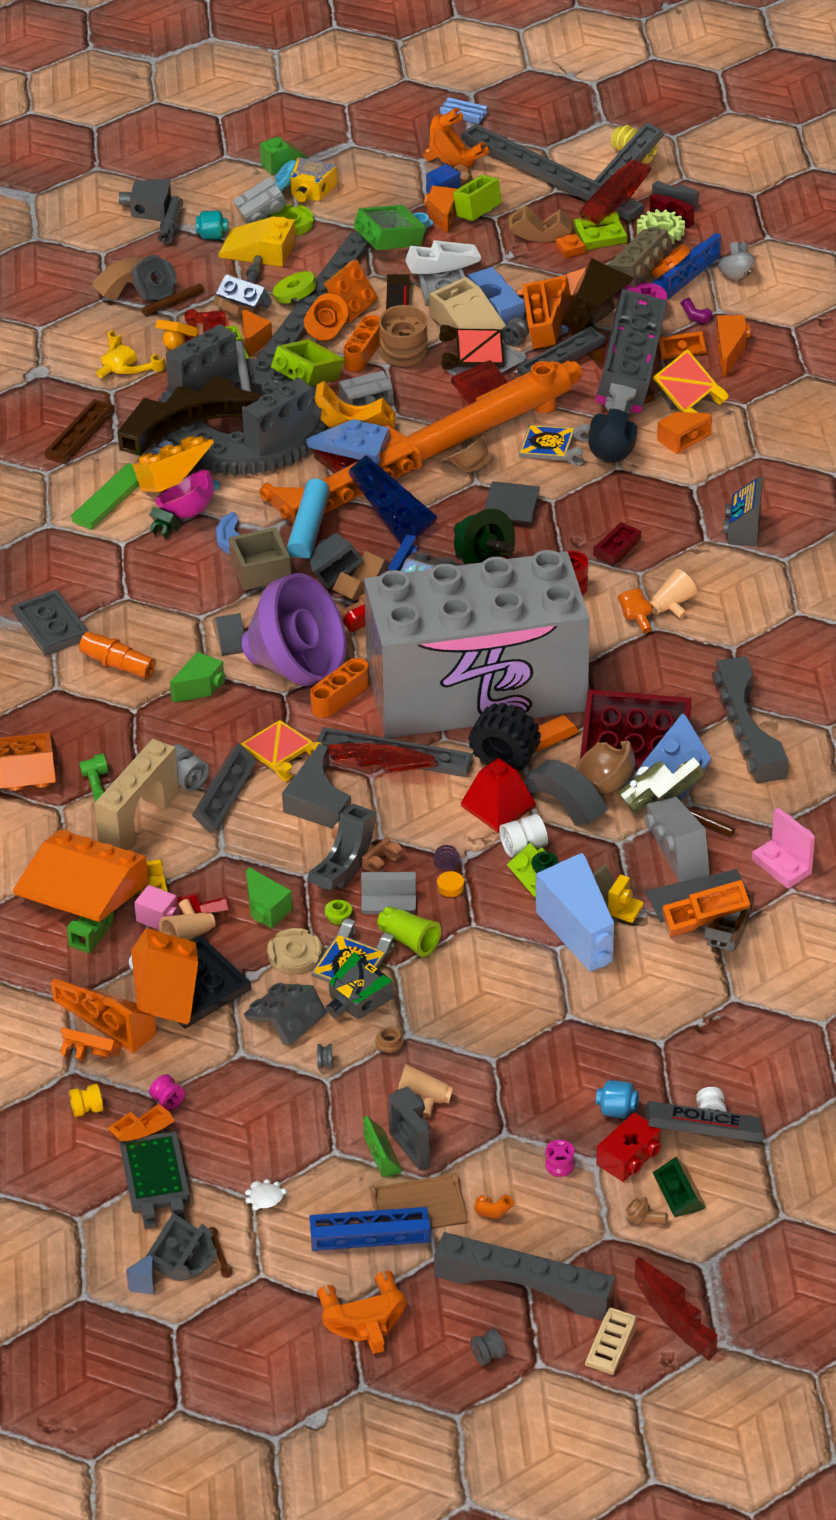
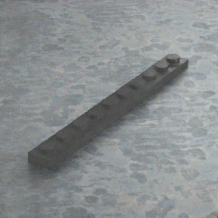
M477 124L461 133V140L473 147L480 142H484L486 144L482 148L488 146L490 155L611 213L617 212L619 217L627 221H632L644 212V204Z
M352 231L316 278L317 286L315 290L297 303L257 356V359L273 361L277 346L297 342L302 339L307 332L304 327V317L307 311L320 295L328 293L324 283L350 261L357 259L359 262L370 248L371 244L358 232Z

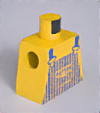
M298 157L291 174V194L299 202H304L306 199L322 200L338 184L337 165Z

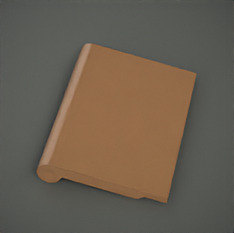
M456 1172L450 1175L377 1187L370 1186L374 1210L427 1207L430 1229L468 1223ZM422 1216L409 1217L407 1220L422 1219ZM380 1219L378 1222H388L389 1220Z

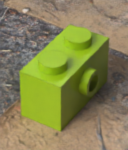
M483 174L453 192L456 216L465 218L468 221L477 220L481 215L492 211L494 207L502 203L499 179Z

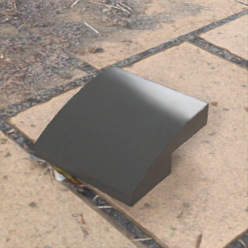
M492 481L485 509L501 510L510 518L513 525L532 527L540 487Z

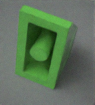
M280 137L271 138L260 143L261 166L270 175L277 174L279 169L290 160L297 161L298 157L309 159L299 148Z
M196 652L170 681L171 701L180 702L211 696L225 681L226 675L224 673L223 661Z
M249 867L246 870L250 915L257 922L273 928L292 910L291 890Z

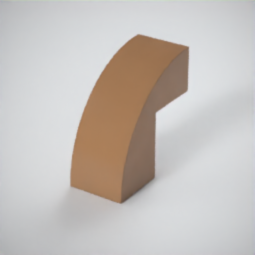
M524 205L509 216V230L518 237L529 241L550 242L571 234L572 220L559 209L543 221L527 205Z
M128 257L116 261L102 271L91 286L103 297L116 301L127 282L134 284L131 270L142 257Z
M365 551L362 556L365 562L356 568L352 577L341 572L332 590L350 599L358 600V597L364 594V578L382 575L388 571L390 563Z

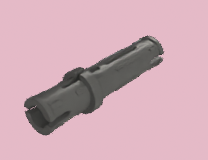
M172 196L170 198L165 218L160 223L161 231L158 240L162 242L164 238L163 244L166 245L172 242L173 234L178 229L177 221L183 206L182 198L177 202L179 196Z

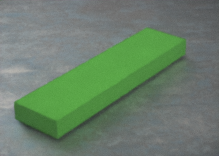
M127 463L71 515L72 522L92 530L139 486L132 464Z

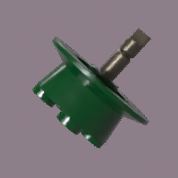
M493 508L484 509L475 515L466 517L462 522H458L454 526L455 555L465 565L482 563L491 557L510 559L515 550L514 526L510 518L501 510Z

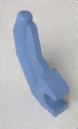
M234 512L221 518L216 527L217 545L227 554H230L229 537L240 535L235 531L238 517Z

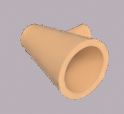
M675 569L651 598L649 603L652 606V613L658 615L670 609L681 619L686 614V610L679 604L697 595V588L684 571Z
M189 899L179 903L184 915L164 916L159 922L160 932L189 941L204 935L216 925L212 913H195Z
M406 1063L398 1089L408 1086L415 1095H419L425 1104L423 1118L431 1117L434 1103L443 1104L444 1102L449 1104L453 1089L448 1084Z

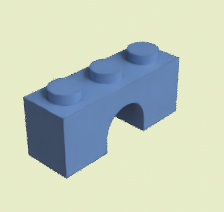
M493 267L468 274V279L481 288L505 325H508V322L514 317H519L525 321L526 307L524 299L515 293L513 287L509 286L502 275L498 274Z

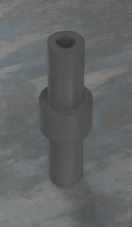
M255 256L252 264L248 267L246 273L247 282L255 284V281L259 279L261 274L260 267L263 261L261 256Z

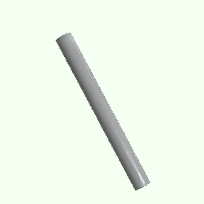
M236 341L237 366L241 389L251 392L244 345L242 341Z

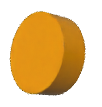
M454 871L444 872L437 878V890L445 897H456L464 890V878L461 874Z

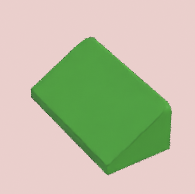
M365 1116L363 1119V1137L381 1176L387 1177L401 1173V1165L384 1129L369 1116Z

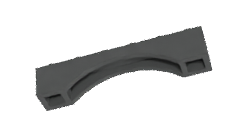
M747 657L717 660L716 671L712 673L713 684L715 687H719L720 702L726 705V716L728 721L733 723L734 737L739 738L741 755L746 756L748 773L753 774L756 783L787 779L788 758L782 743L761 730L751 719L746 709L745 703L752 692L753 672Z
M443 1232L434 1253V1277L460 1284L482 1280L507 1281L521 1284L555 1298L576 1314L603 1321L608 1309L612 1308L615 1300L616 1276Z

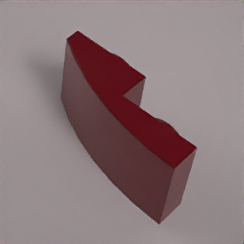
M650 195V212L655 213L656 209L659 212L667 210L669 213L676 212L675 216H682L686 228L694 225L695 207L693 205L665 195Z

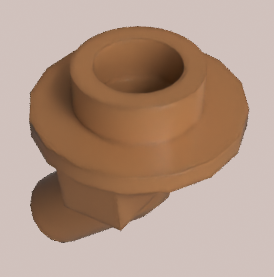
M460 164L454 167L455 170L460 172L461 186H464L473 179L469 168L465 165Z
M636 1197L625 1210L628 1213L626 1220L633 1221L636 1224H640L642 1221L652 1224H667L668 1213L649 1212L650 1205L646 1197L640 1200Z

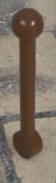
M210 1227L208 1229L212 1233L211 1239L214 1247L217 1248V1256L221 1264V1276L228 1278L232 1275V1267L227 1265L217 1238L218 1230L215 1227Z

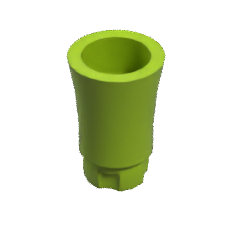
M392 906L385 907L377 920L379 930L393 935L395 940L409 947L420 957L430 955L441 937V925L439 922L421 918Z

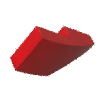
M199 892L177 897L178 906L181 901L189 899L195 912H220L230 908L228 896L201 902Z

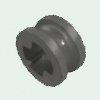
M317 1044L318 1069H322L323 1066L332 1069V1044H328L326 1047Z

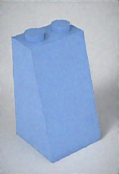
M580 853L536 873V913L589 972L613 962L614 922L584 854Z

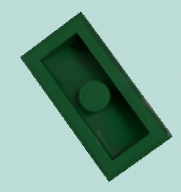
M677 1157L652 1172L673 1216L678 1217L706 1208L687 1167Z

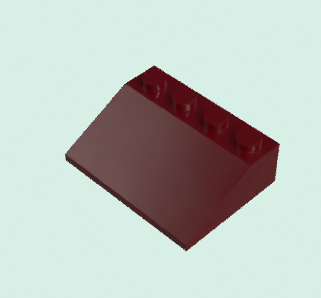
M588 689L580 759L597 742H607L613 748L622 749L621 741H629L634 748L635 769L638 770L681 714L686 715L691 723L692 698Z

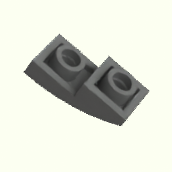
M658 180L652 184V194H660L682 200L695 207L694 212L698 210L699 191L682 184L674 188Z

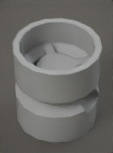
M181 744L173 745L176 751L178 785L189 792L197 790L208 777V764L194 755Z

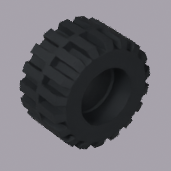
M496 703L491 704L490 707L487 706L470 731L468 738L470 749L474 750V756L478 757L483 765H489L500 758L520 772L527 766L540 744L541 733L538 731V725L533 722L534 719L526 715L524 710H519L514 705L507 706L506 703H500L499 705Z

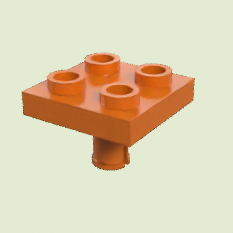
M357 259L350 261L324 283L328 293L336 294L346 302L348 317L345 323L354 320L378 299Z

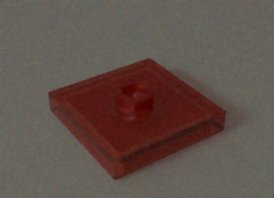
M491 360L456 374L451 378V383L469 405L475 402L477 397L508 383Z

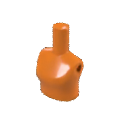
M632 589L621 593L618 596V601L622 607L625 619L637 620L643 633L650 632L652 628L647 616L653 610L651 604L644 597L642 590Z

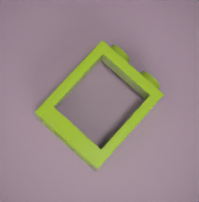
M310 339L277 346L271 368L293 380L298 377L308 385L314 386L323 381L328 383L338 380L345 359Z

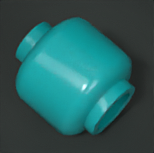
M219 210L201 211L200 215L196 216V234H200V237L204 240L221 239L223 232L228 231V219L223 218V214Z

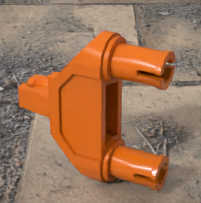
M454 108L444 115L437 114L433 117L430 126V147L425 150L423 157L427 162L439 157L443 163L455 167L461 164L469 168L474 165L475 160L488 155L489 149L488 146L482 148L486 144L484 142H480L470 149L466 147L451 127L463 120L462 112L456 114L460 109Z
M388 1270L385 1271L386 1280L382 1272L375 1276L374 1280L381 1294L378 1296L341 1305L333 1285H327L328 1295L325 1286H322L317 1291V1296L323 1308L321 1318L324 1326L332 1333L356 1342L367 1340L372 1354L384 1352L383 1335H387L397 1323L407 1304L405 1294L398 1290L393 1273Z

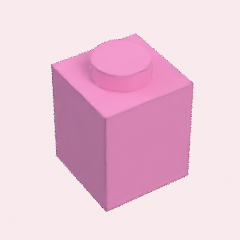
M150 885L145 888L134 902L136 921L158 930L162 917L179 915L177 895Z

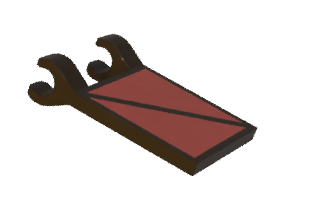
M449 325L440 326V341L448 342L456 339L457 356L451 353H444L442 355V369L449 370L458 366H505L502 329H458Z

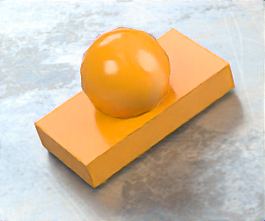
M159 319L155 325V328L165 331L162 342L169 350L184 344V335L196 337L198 332L196 327L174 321Z

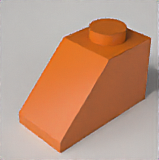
M432 186L430 193L425 195L424 207H427L429 218L443 232H448L456 214L453 192L457 189Z
M674 412L658 421L657 441L677 454L711 435L712 415L709 413Z

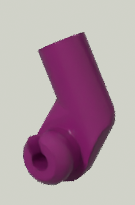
M690 297L680 302L690 321L706 324L713 317L712 311L708 308L703 310L696 309Z

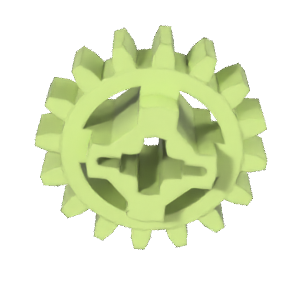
M658 209L655 210V213L647 211V216L641 215L640 219H637V235L643 229L658 227L660 230H668L669 238L672 244H675V240L681 241V236L685 235V221L682 220V216H675L676 212L669 213L667 210L659 212Z

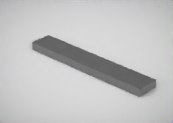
M326 727L322 728L317 742L327 746L331 754L461 777L468 776L473 762V753Z

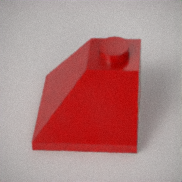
M498 758L479 771L461 801V807L498 833L500 832V825L516 821L535 808L536 803L518 771Z

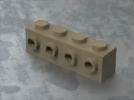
M658 227L643 229L608 266L633 277L629 287H636L671 251L672 241L669 238L668 230H660Z

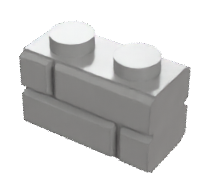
M268 177L233 200L239 214L247 224L265 219L270 214L281 211L283 206L287 204L282 192L271 177Z
M384 371L339 381V398L347 404L364 406L382 397L388 404L393 403V387Z

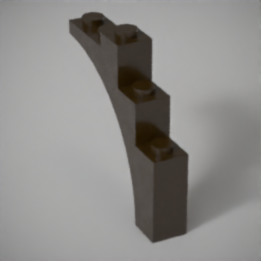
M212 375L200 392L178 386L166 403L143 398L117 431L120 451L141 456L154 442L183 426L208 419L243 417L242 407H247L258 401L263 395L235 388L234 380Z

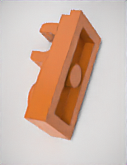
M61 1028L60 1033L64 1040L60 1053L64 1057H68L69 1051L74 1046L77 1049L75 1058L80 1061L84 1059L87 1048L93 1050L92 1054L97 1057L108 1059L109 1055L119 1056L121 1045L115 1040Z

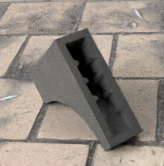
M319 744L282 792L283 812L333 829L340 819V813L351 806V795L335 788L325 776L326 770L329 767V748L327 746Z

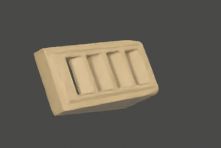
M609 1308L585 1361V1366L614 1376L636 1332V1316ZM609 1333L614 1334V1335H616V1336H619V1337H621V1339H620V1338H617V1337H614V1336H611V1335H609ZM603 1344L612 1346V1347L617 1348V1349L615 1350V1349L609 1348V1347H607V1346H604ZM598 1354L611 1357L612 1361L601 1358Z

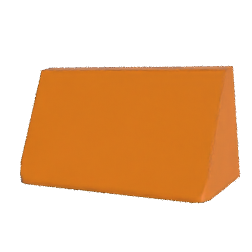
M703 331L659 337L657 350L661 360L677 358L687 349L693 356L707 354Z

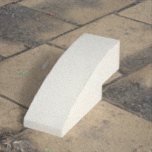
M434 240L431 248L410 246L405 261L410 272L413 274H432L467 267L479 262L481 256L473 244Z

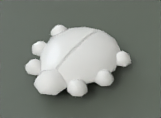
M265 1179L263 1183L255 1181L250 1185L251 1190L248 1189L245 1192L246 1196H250L246 1198L245 1202L252 1203L253 1210L269 1208L279 1203L288 1190L285 1188L281 1189L279 1182L271 1184L269 1179Z

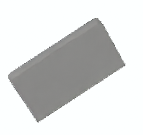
M361 872L362 914H380L387 906L403 909L411 914L416 913V872Z

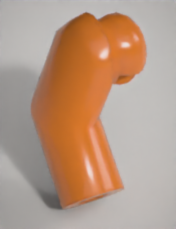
M485 1195L477 1197L474 1209L479 1216L497 1220L514 1206V1201L509 1195H503L498 1201L492 1203L490 1197L485 1200Z

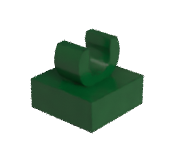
M153 507L149 514L154 520L150 526V531L156 534L158 529L163 527L161 535L164 538L170 535V529L178 532L182 524L174 514Z

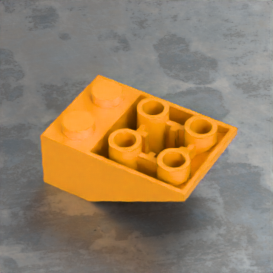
M190 436L182 439L180 445L173 446L171 444L160 448V453L152 455V453H148L138 457L139 461L133 463L132 466L141 491L161 492L180 484L214 443L213 439H204L203 436L197 438Z

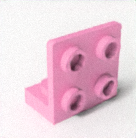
M777 808L773 812L772 840L752 851L751 860L789 889L812 874L815 836L809 829L804 828L795 821L791 815Z

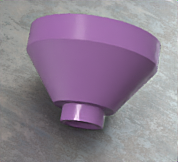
M294 573L272 581L265 588L248 631L242 636V648L245 656L251 663L255 665L260 664L296 684L312 686L343 665L346 656V635L341 615L327 590L314 578L306 574Z

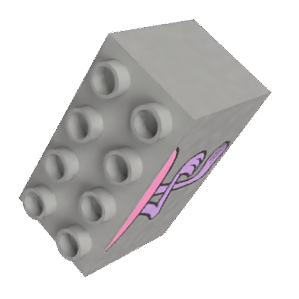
M543 550L537 552L534 556L512 559L491 557L482 563L459 566L439 564L429 570L406 573L392 570L380 576L364 578L366 653L369 680L385 738L474 727L484 709L495 703L497 705L500 703H506L507 706L514 705L517 709L524 710L525 714L532 718L585 711L588 691L590 618L568 551Z

